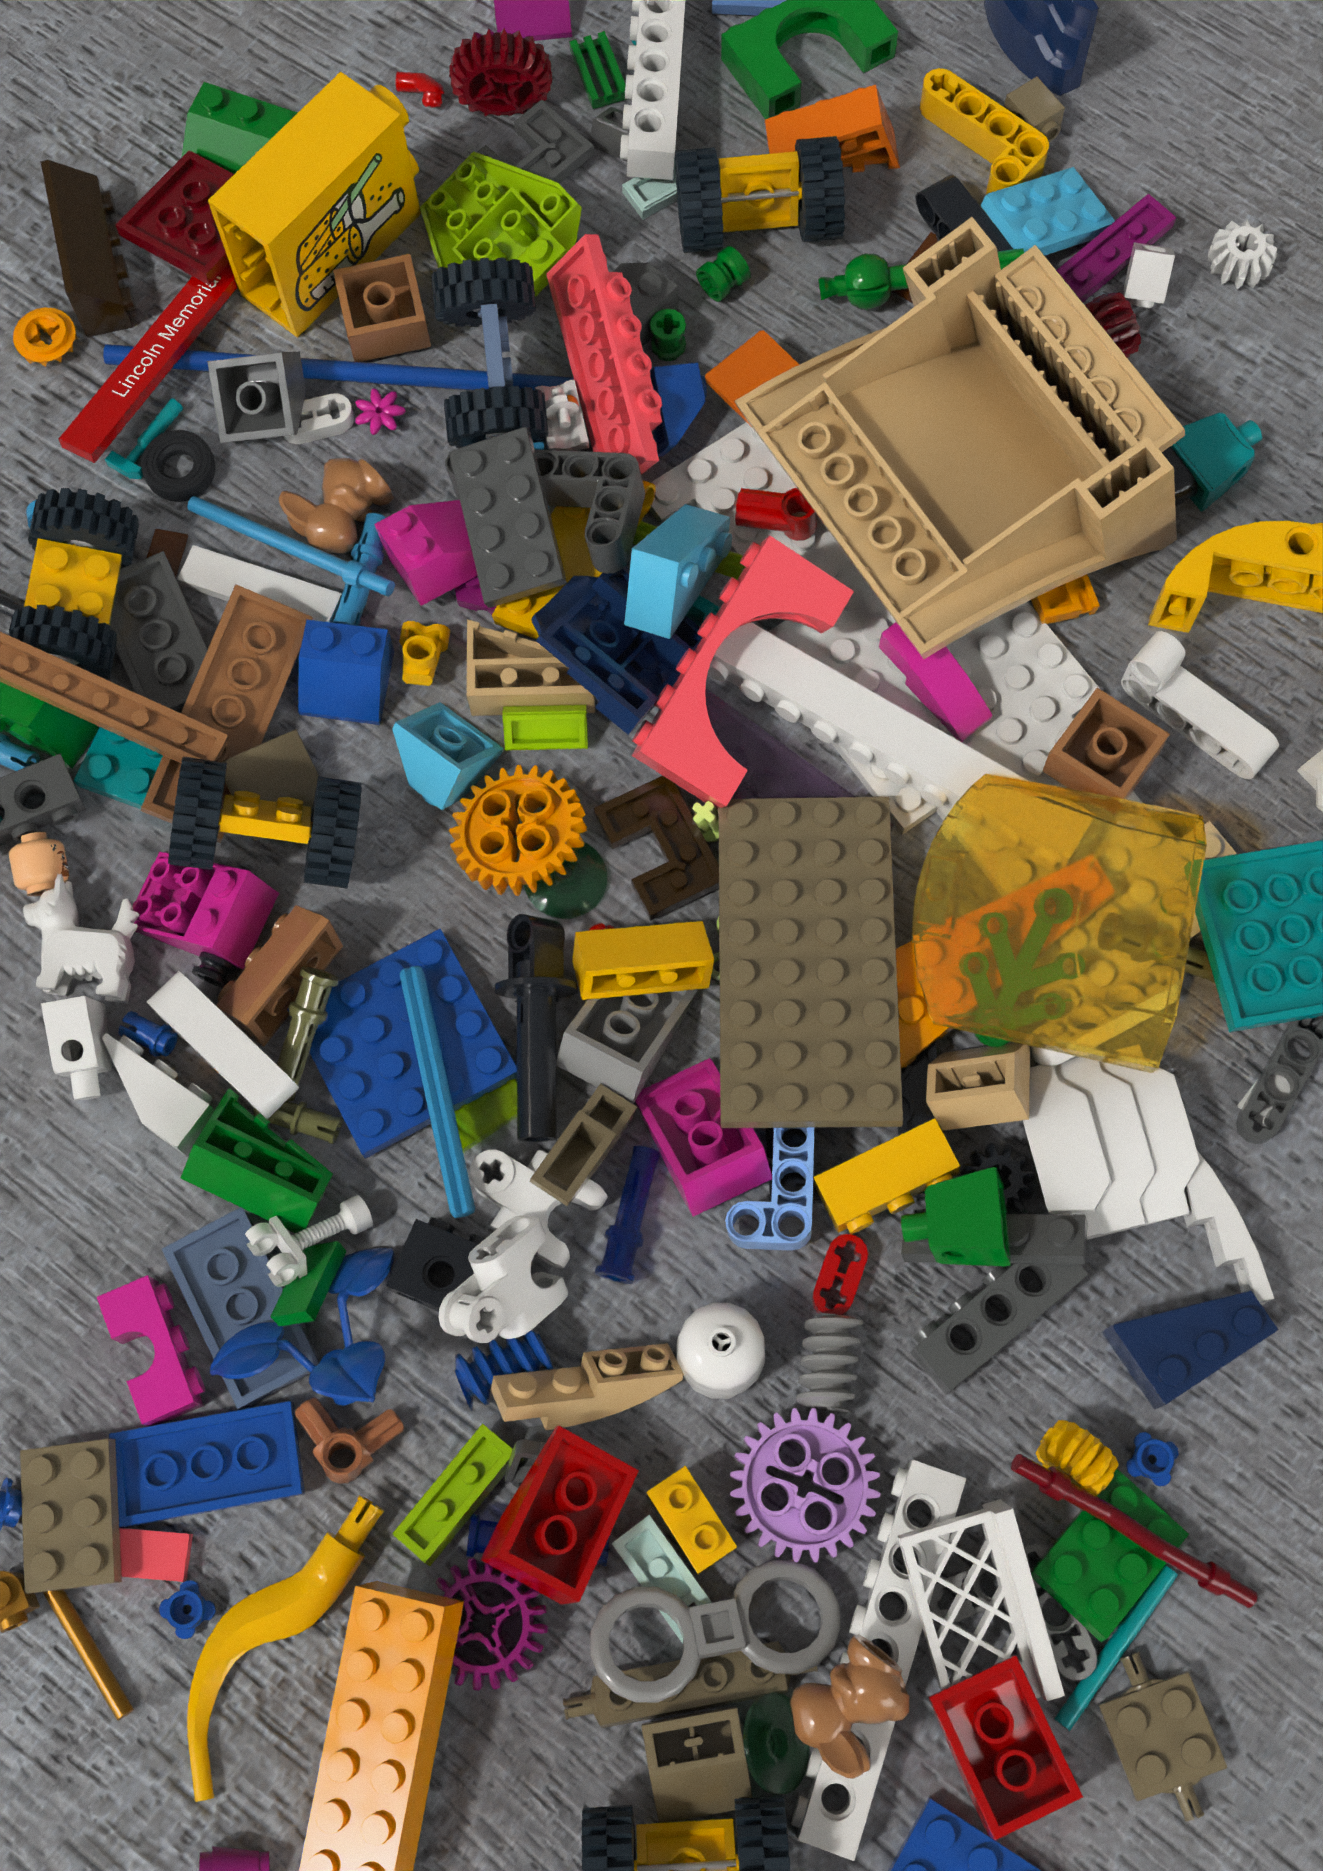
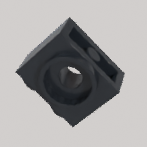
M430 1217L429 1222L425 1223L416 1219L386 1286L395 1294L439 1312L440 1305L446 1295L474 1274L468 1256L485 1238L471 1234L470 1239L467 1240L454 1235L455 1227L442 1220ZM443 1266L453 1268L455 1275L451 1284L442 1288L435 1287L432 1284V1276L438 1268Z

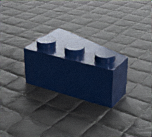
M1247 1291L1114 1324L1106 1328L1102 1333L1155 1410L1168 1404L1279 1329L1252 1291Z

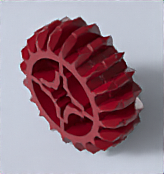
M488 28L485 35L474 32L472 40L462 39L461 46L454 48V54L449 65V77L451 78L453 94L458 96L459 104L468 105L470 112L480 110L484 116L488 114L496 116H512L516 113L524 114L528 108L531 109L540 100H547V94L551 90L552 84L549 54L545 53L543 44H535L533 36L523 38L520 30L513 34L507 33L505 28L501 32L496 33Z

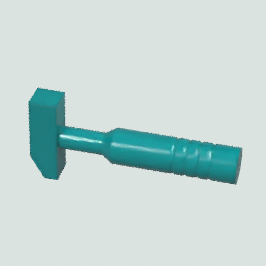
M171 398L139 436L137 445L129 455L124 458L111 451L104 459L107 465L129 479H142L144 477L142 468L136 465L135 462L144 453L148 444L166 431L169 425L181 413L183 406Z

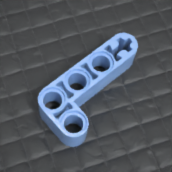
M815 1127L774 1128L771 1202H738L730 1208L726 1215L725 1222L728 1236L738 1247L763 1250H798L804 1247L810 1240L813 1216ZM790 1129H799L805 1133L807 1139L799 1147H789L782 1141V1136ZM792 1172L799 1173L804 1177L806 1183L799 1191H787L780 1184L784 1175ZM743 1215L755 1217L759 1222L756 1232L746 1236L736 1232L734 1224L739 1217ZM791 1216L799 1218L805 1225L804 1230L795 1237L785 1236L779 1230V1225L783 1219Z

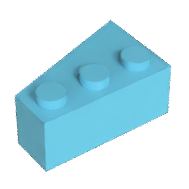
M685 504L632 548L624 625L667 639L672 637L723 558L728 555L731 549L733 537L729 533V516Z

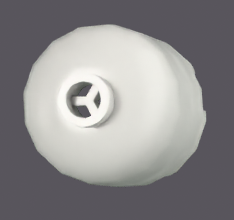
M713 1302L696 1309L685 1320L677 1339L676 1360L684 1374L683 1378L696 1392L713 1399H730L747 1391L759 1379L765 1364V1338L758 1321L746 1309L732 1303ZM718 1335H725L728 1338L721 1340ZM713 1340L719 1345L718 1350L713 1347ZM731 1343L727 1350L722 1351L724 1345Z

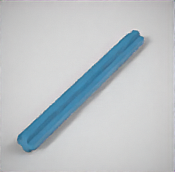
M412 966L402 969L399 975L449 1210L454 1218H461L475 1212V1205L425 974L420 966Z

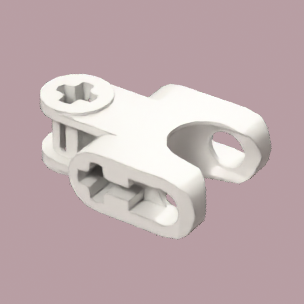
M486 1150L479 1153L473 1159L470 1166V1178L476 1191L483 1198L501 1208L490 1226L497 1230L506 1221L515 1216H535L539 1218L546 1234V1241L537 1250L535 1256L555 1268H564L570 1259L569 1250L566 1244L557 1239L548 1229L550 1213L563 1203L529 1182L532 1175L547 1156V1153L537 1150L527 1167L498 1150ZM499 1166L503 1179L501 1181L493 1179L490 1184H487L484 1171L486 1169L494 1171ZM589 1179L571 1203L581 1205L593 1211L601 1208L608 1196L600 1185Z
M515 1216L501 1225L469 1253L468 1259L474 1274L455 1290L448 1293L439 1308L438 1318L444 1332L453 1336H464L466 1334L469 1339L478 1343H488L494 1340L498 1334L505 1339L518 1338L531 1331L568 1297V1290L563 1277L544 1272H536L531 1275L532 1259L537 1250L546 1241V1234L539 1218L535 1216Z

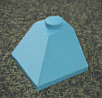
M441 702L395 722L392 728L409 786L421 794L427 803L437 806L441 810L458 802L461 798H465L471 791L470 787L477 784L504 750L503 747Z

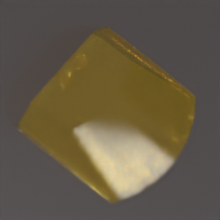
M984 774L962 795L942 822L930 845L916 888L912 918L915 970L918 984L920 983L927 1004L926 1009L933 1024L1153 1073L1159 1068L1177 1016L1207 846L1203 816L1085 791Z

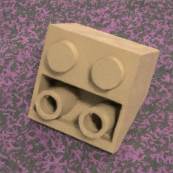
M1028 1041L1008 1043L999 1047L987 1046L945 1052L928 1064L926 1103L942 1131L1029 1120L1030 1044Z

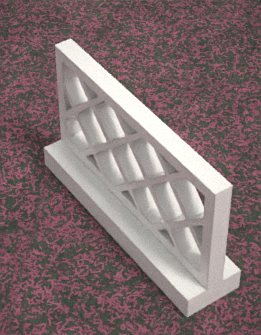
M999 1499L983 1504V1509L897 1535L940 1691L958 1683L962 1676L968 1678L975 1675L966 1670L978 1645L999 1656L995 1664L1012 1657L1011 1654L1016 1647L1018 1660L1036 1698L1043 1697L1046 1701L1065 1696L1016 1517L1011 1506ZM982 1524L986 1540L977 1557L956 1546L965 1528ZM952 1533L948 1541L940 1537ZM932 1539L944 1546L932 1571L917 1564L912 1545ZM952 1552L973 1562L961 1587L940 1577ZM989 1553L991 1556L993 1567L985 1563ZM981 1568L996 1575L999 1585L990 1603L969 1593ZM920 1573L928 1577L924 1586L921 1580ZM936 1582L957 1593L944 1618L931 1611L927 1601ZM966 1598L986 1609L973 1634L953 1623ZM1002 1600L1006 1613L998 1609ZM994 1615L1008 1621L1011 1629V1634L1002 1650L982 1639ZM932 1619L941 1623L937 1633ZM949 1629L970 1640L958 1664L943 1657L940 1649ZM945 1666L954 1670L950 1679L948 1678Z

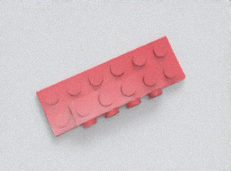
M585 234L551 268L546 276L593 452L631 454L638 461L642 475L659 461L657 444L653 438L652 431L662 423L660 415L662 399L653 389L650 370L652 362L649 356L643 352L640 332L642 325L640 320L633 314L630 304L631 285L623 277L622 272L608 271L607 259L603 252L599 235Z

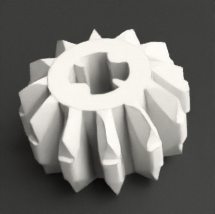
M1248 218L1241 226L1231 220L1225 230L1219 229L1214 235L1213 245L1209 248L1207 261L1212 263L1210 267L1211 274L1222 275L1221 285L1232 281L1238 290L1245 282L1254 288L1260 279L1265 280L1269 276L1273 267L1272 264L1277 257V248L1273 246L1274 234H1263V224L1254 228L1250 226Z

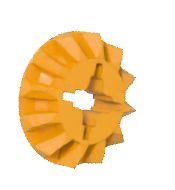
M48 307L35 309L24 315L18 321L13 332V342L19 355H22L30 364L39 362L45 367L49 361L57 360L62 362V356L66 352H73V342L78 339L71 318L59 309ZM40 329L51 336L52 344L48 345L41 341Z

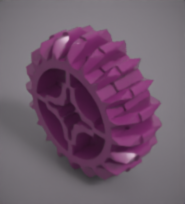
M472 1558L468 1560L470 1575L465 1576L462 1569L454 1565L450 1568L451 1575L456 1581L453 1585L444 1578H438L435 1582L437 1587L444 1592V1597L456 1599L460 1594L464 1600L467 1612L466 1621L458 1631L451 1670L454 1666L459 1669L454 1681L458 1686H462L470 1673L473 1674V1690L479 1691L482 1689L484 1675H489L490 1684L493 1689H499L502 1682L500 1672L505 1671L507 1678L511 1682H515L519 1679L518 1672L514 1667L517 1661L527 1670L533 1667L534 1663L524 1654L527 1648L537 1653L543 1651L544 1646L540 1642L531 1639L533 1632L539 1634L548 1632L547 1625L534 1624V1615L547 1613V1606L538 1605L532 1608L530 1600L538 1597L541 1593L532 1588L524 1592L522 1587L525 1584L516 1579L514 1581L511 1580L510 1576L503 1572L500 1574L495 1573L496 1568L485 1563V1572H480L477 1559ZM481 1582H493L506 1588L514 1597L497 1606L490 1607L484 1603L480 1595H477L472 1585ZM505 1609L503 1614L496 1617V1625H491L495 1628L491 1634L492 1637H489L485 1632L471 1633L464 1637L467 1632L474 1629L473 1621H478L474 1618L478 1613L477 1610H481L484 1615L498 1614ZM521 1610L523 1621L521 1636L516 1647L509 1654L502 1636V1627L508 1618ZM473 1640H478L484 1643L489 1652H492L497 1663L480 1665L463 1658L456 1649Z

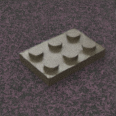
M101 1439L20 1450L25 1594L122 1582L115 1439Z

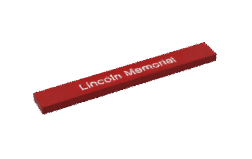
M230 264L210 285L193 276L58 438L62 448L93 463L99 459L238 288Z

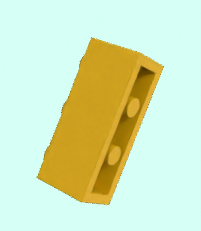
M703 921L575 932L572 963L581 999L589 1000L709 988L714 956Z
M934 1118L813 1177L814 1186L837 1232L839 1233L848 1228L850 1234H853L874 1223L872 1216L886 1209L891 1214L900 1212L914 1204L913 1196L925 1191V1188L929 1185L953 1179L959 1173L960 1164L938 1122Z

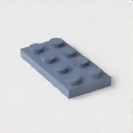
M241 1207L162 1248L164 1256L213 1359L221 1347L242 1329L258 1323H275L270 1316L284 1289L283 1286H275L267 1275L271 1273L266 1265L270 1260L268 1254L254 1256L246 1245L250 1241L245 1233L254 1225L247 1211ZM302 1323L283 1326L285 1333L281 1340L290 1341L317 1366L320 1360ZM279 1351V1355L274 1363L259 1374L241 1379L222 1378L237 1409L243 1410L310 1374V1372L287 1351Z

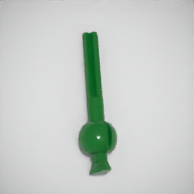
M1024 249L998 251L1001 270L1024 254ZM865 253L856 256L847 264L844 275H837L834 278L820 277L818 279L821 300L833 295L837 297L847 296L851 305L858 309L873 310L879 308L889 300L891 291L909 289L903 267L907 264L889 267L887 261L877 254Z

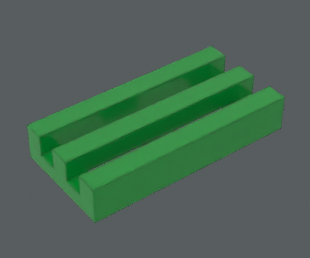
M605 31L599 32L597 39L592 40L591 35L583 37L584 42L578 44L576 39L569 41L570 52L592 109L627 100L625 99L626 84ZM601 49L617 90L615 93L612 92L596 50ZM588 53L604 96L598 97L582 54Z

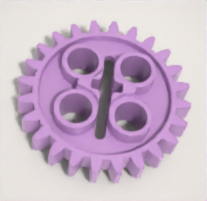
M793 1408L790 1422L787 1423L784 1422L778 1413H775L773 1415L775 1428L772 1430L761 1422L757 1424L758 1432L761 1436L759 1441L745 1436L744 1442L751 1450L750 1454H735L734 1458L744 1465V1470L730 1472L732 1479L742 1482L741 1488L730 1492V1497L744 1500V1505L735 1511V1516L749 1515L752 1520L746 1526L744 1532L748 1534L759 1529L762 1535L758 1546L761 1548L772 1540L776 1543L774 1556L777 1558L784 1552L786 1547L792 1549V1559L797 1563L803 1550H808L812 1562L817 1563L819 1549L823 1547L831 1558L837 1556L835 1542L840 1541L850 1549L854 1545L849 1532L853 1530L863 1535L867 1532L864 1525L859 1521L860 1517H875L876 1515L872 1508L865 1505L867 1500L880 1497L878 1491L868 1488V1482L879 1478L880 1473L866 1471L865 1465L875 1457L874 1453L860 1455L858 1449L865 1441V1438L862 1436L850 1441L847 1438L851 1428L849 1422L839 1430L833 1428L835 1414L830 1413L824 1423L818 1422L816 1408L811 1409L807 1420H801L797 1408ZM789 1441L800 1444L805 1454L803 1463L795 1467L785 1465L779 1458L778 1453L782 1444ZM828 1460H839L845 1465L847 1479L843 1484L831 1485L823 1478L822 1467ZM773 1466L795 1478H801L804 1473H809L812 1475L811 1483L814 1486L842 1496L844 1501L842 1504H836L814 1492H808L802 1498L797 1495L798 1487L795 1484L767 1474L766 1468ZM769 1485H779L787 1493L788 1498L785 1508L779 1511L767 1509L761 1500L764 1488ZM810 1504H823L829 1510L830 1523L825 1529L815 1530L806 1523L805 1510Z

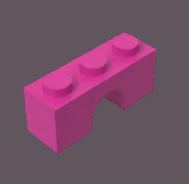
M147 1275L97 1296L111 1339L125 1344L140 1337H148L153 1343L155 1355L150 1368L142 1375L126 1381L141 1424L148 1427L164 1424L203 1407L200 1394L205 1392V1386L198 1369L195 1366L189 1367L184 1353L190 1349L189 1342L180 1324L174 1326L169 1310L175 1306L165 1283L159 1285L157 1280Z

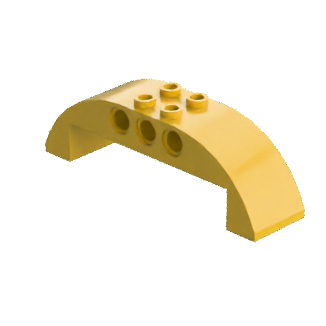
M1259 521L1235 526L1213 535L1193 548L1172 570L1150 614L1148 625L1189 633L1207 597V592L1323 613V523Z

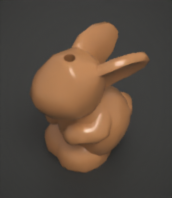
M351 458L329 459L324 464L322 483L324 503L320 505H315L299 494L289 491L281 492L279 503L287 515L291 527L302 537H306L311 546L327 553L345 554L351 551L357 540L355 520L365 522L366 515L372 513V510L369 508L372 504L379 506L388 505L394 499L390 487L382 476L363 459L356 461Z
M859 1634L854 1635L849 1641L847 1654L850 1662L836 1665L830 1673L831 1685L804 1683L794 1689L790 1700L795 1733L804 1744L819 1749L822 1760L832 1771L850 1779L863 1775L871 1767L865 1747L851 1731L852 1725L854 1723L880 1724L889 1720L901 1721L910 1711L909 1695L901 1676L902 1669L884 1651Z

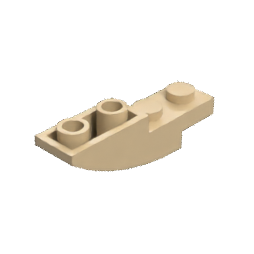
M668 1343L583 1352L581 1366L493 1376L491 1392L504 1422L540 1418L545 1430H552L558 1425L564 1428L595 1421L639 1405L682 1381L684 1374Z

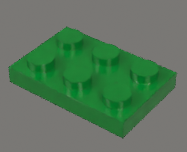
M1118 1469L1115 1470L1114 1477L1106 1489L1097 1495V1497L1112 1504L1178 1548L1189 1535L1188 1532ZM1081 1509L1031 1570L1032 1579L1102 1642L1107 1640L1162 1570L1166 1562L1158 1559L1104 1521Z

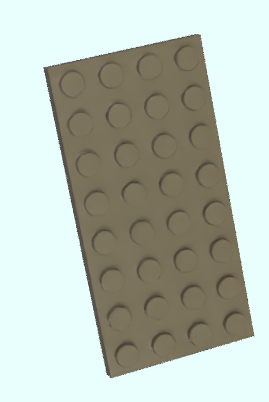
M889 797L731 799L726 807H718L721 1128L902 1127L903 1110Z

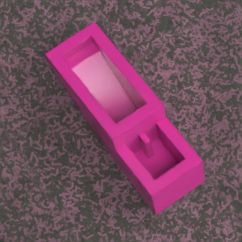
M896 622L881 633L879 648L906 676L905 685L957 740L963 742L992 719L993 715L980 693L946 646L923 659Z

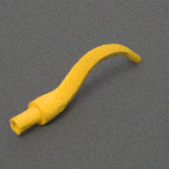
M359 1495L358 1501L337 1534L327 1532L313 1555L299 1572L250 1594L235 1604L219 1620L208 1637L198 1659L192 1679L187 1713V1738L195 1802L214 1798L208 1750V1728L213 1706L227 1674L235 1662L247 1651L264 1643L300 1634L314 1625L335 1603L365 1558L364 1553L359 1549L379 1517L384 1513L381 1507L378 1505L374 1506L373 1502Z

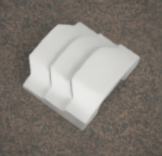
M1140 1043L1098 1054L1093 1053L1077 1057L1058 1065L1030 1067L1029 1120H1023L1048 1214L1086 1215L1088 1223L1087 1240L1190 1214L1184 1189L1200 1160L1175 1076L1147 1062Z

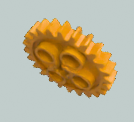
M517 765L514 775L509 776L506 770L501 768L499 780L494 781L490 776L485 775V788L481 789L472 785L470 788L475 797L472 800L467 798L459 800L465 812H455L452 815L459 826L449 829L450 834L455 840L450 846L457 856L456 861L461 869L465 870V873L472 882L478 880L484 890L493 885L498 895H502L509 885L515 896H519L522 885L527 884L530 890L535 893L537 891V881L542 879L549 886L553 884L550 875L552 872L556 871L561 875L567 874L562 865L564 860L570 862L578 860L572 848L584 847L585 843L580 833L587 831V826L582 819L586 814L581 803H579L580 799L574 789L570 790L565 778L557 780L552 770L546 772L542 777L538 766L534 765L529 774L526 775L522 766ZM520 798L519 807L516 810L517 800ZM546 806L542 811L533 813L537 808ZM505 809L501 814L493 816L497 811ZM544 843L540 849L531 851L537 844ZM503 846L497 853L490 854L495 848ZM520 850V858L519 861L516 862L517 852L519 853Z

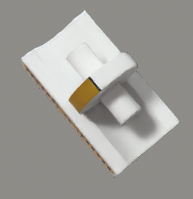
M569 380L557 386L535 387L545 394L549 434L546 437L548 449L580 451V449L589 448L575 380Z

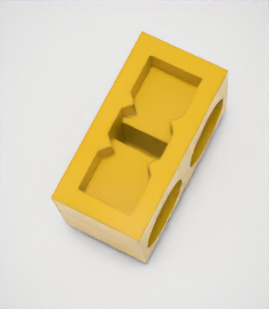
M686 1466L646 1492L698 1575L737 1549V1545Z

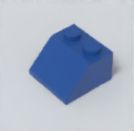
M306 619L299 653V715L380 725L395 652L388 629Z

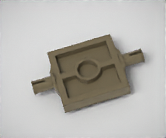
M1139 1651L1130 1654L1137 1673H1135L1130 1657L1128 1655L1123 1656L1120 1660L1132 1686L1128 1687L1120 1696L1099 1703L1098 1706L1135 1800L1138 1802L1160 1793H1175L1184 1815V1820H1194L1187 1802L1188 1799L1195 1816L1200 1818L1204 1815V1812L1193 1786L1203 1777L1228 1767L1188 1671H1184L1166 1679H1149Z

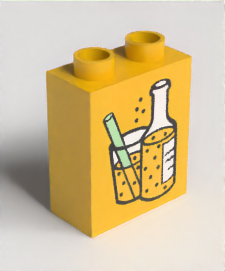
M341 71L208 199L241 296L297 338L339 297L333 270L375 261L421 215L414 177L419 173V167L407 147L404 127L409 123V116L405 107L386 87L377 84L368 91Z

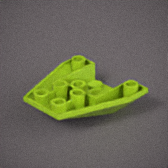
M473 151L421 205L420 210L438 268H448L447 264L454 262L461 264L463 260L469 259L472 261H480V258H489V260L506 258V261L517 259L520 260V263L526 262L529 266H532L536 297L549 284L546 274L576 244L582 207L559 183Z

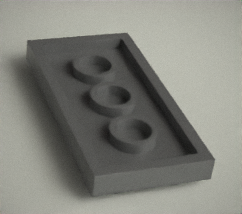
M527 427L450 451L449 456L484 604L488 608H492L567 584L531 433Z
M164 551L120 569L110 620V630H115L117 634L116 649L135 693L180 713L208 649Z

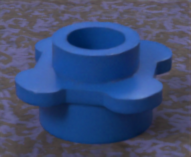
M1147 1432L1137 1434L1133 1440L1135 1445L1133 1457L1126 1462L1127 1472L1132 1477L1144 1476L1153 1481L1154 1485L1159 1487L1167 1485L1171 1481L1169 1472L1173 1467L1174 1460L1179 1455L1177 1446L1170 1441L1163 1442L1152 1439L1151 1435ZM1149 1455H1154L1156 1457V1462L1154 1464H1151L1148 1461Z
M5 1478L0 1490V1531L2 1526L14 1528L22 1514L21 1490L11 1488L13 1483L11 1478Z
M188 1580L180 1585V1591L161 1602L159 1613L162 1618H167L168 1622L176 1628L175 1633L179 1638L189 1639L194 1636L197 1626L204 1620H211L214 1617L216 1607L212 1601H206L201 1595L197 1582ZM186 1605H190L192 1608L189 1614H185L183 1611Z

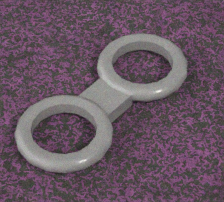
M771 1560L756 1566L737 1583L732 1599L694 1607H688L677 1595L659 1587H633L614 1595L599 1610L590 1631V1656L598 1677L615 1694L633 1702L658 1703L679 1694L695 1677L700 1661L704 1658L742 1651L756 1666L775 1674H799L819 1665L835 1646L841 1628L840 1605L829 1582L814 1568L800 1562H794L793 1560ZM775 1580L792 1581L804 1586L814 1596L820 1609L821 1627L817 1638L809 1647L795 1653H779L766 1647L755 1636L749 1623V1604L752 1596L763 1585ZM638 1607L655 1608L667 1613L678 1625L683 1637V1655L679 1665L668 1676L656 1681H638L626 1676L615 1665L609 1650V1635L614 1623L624 1613Z

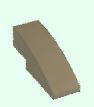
M600 1083L583 1109L579 1110L529 1182L568 1206L631 1123L637 1107Z

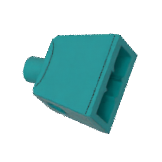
M1216 413L1183 426L1185 436L1171 446L1196 480L1197 494L1190 499L1201 512L1213 504L1248 472L1256 456L1252 446L1262 440L1261 430L1254 421L1248 420L1235 427L1225 414Z

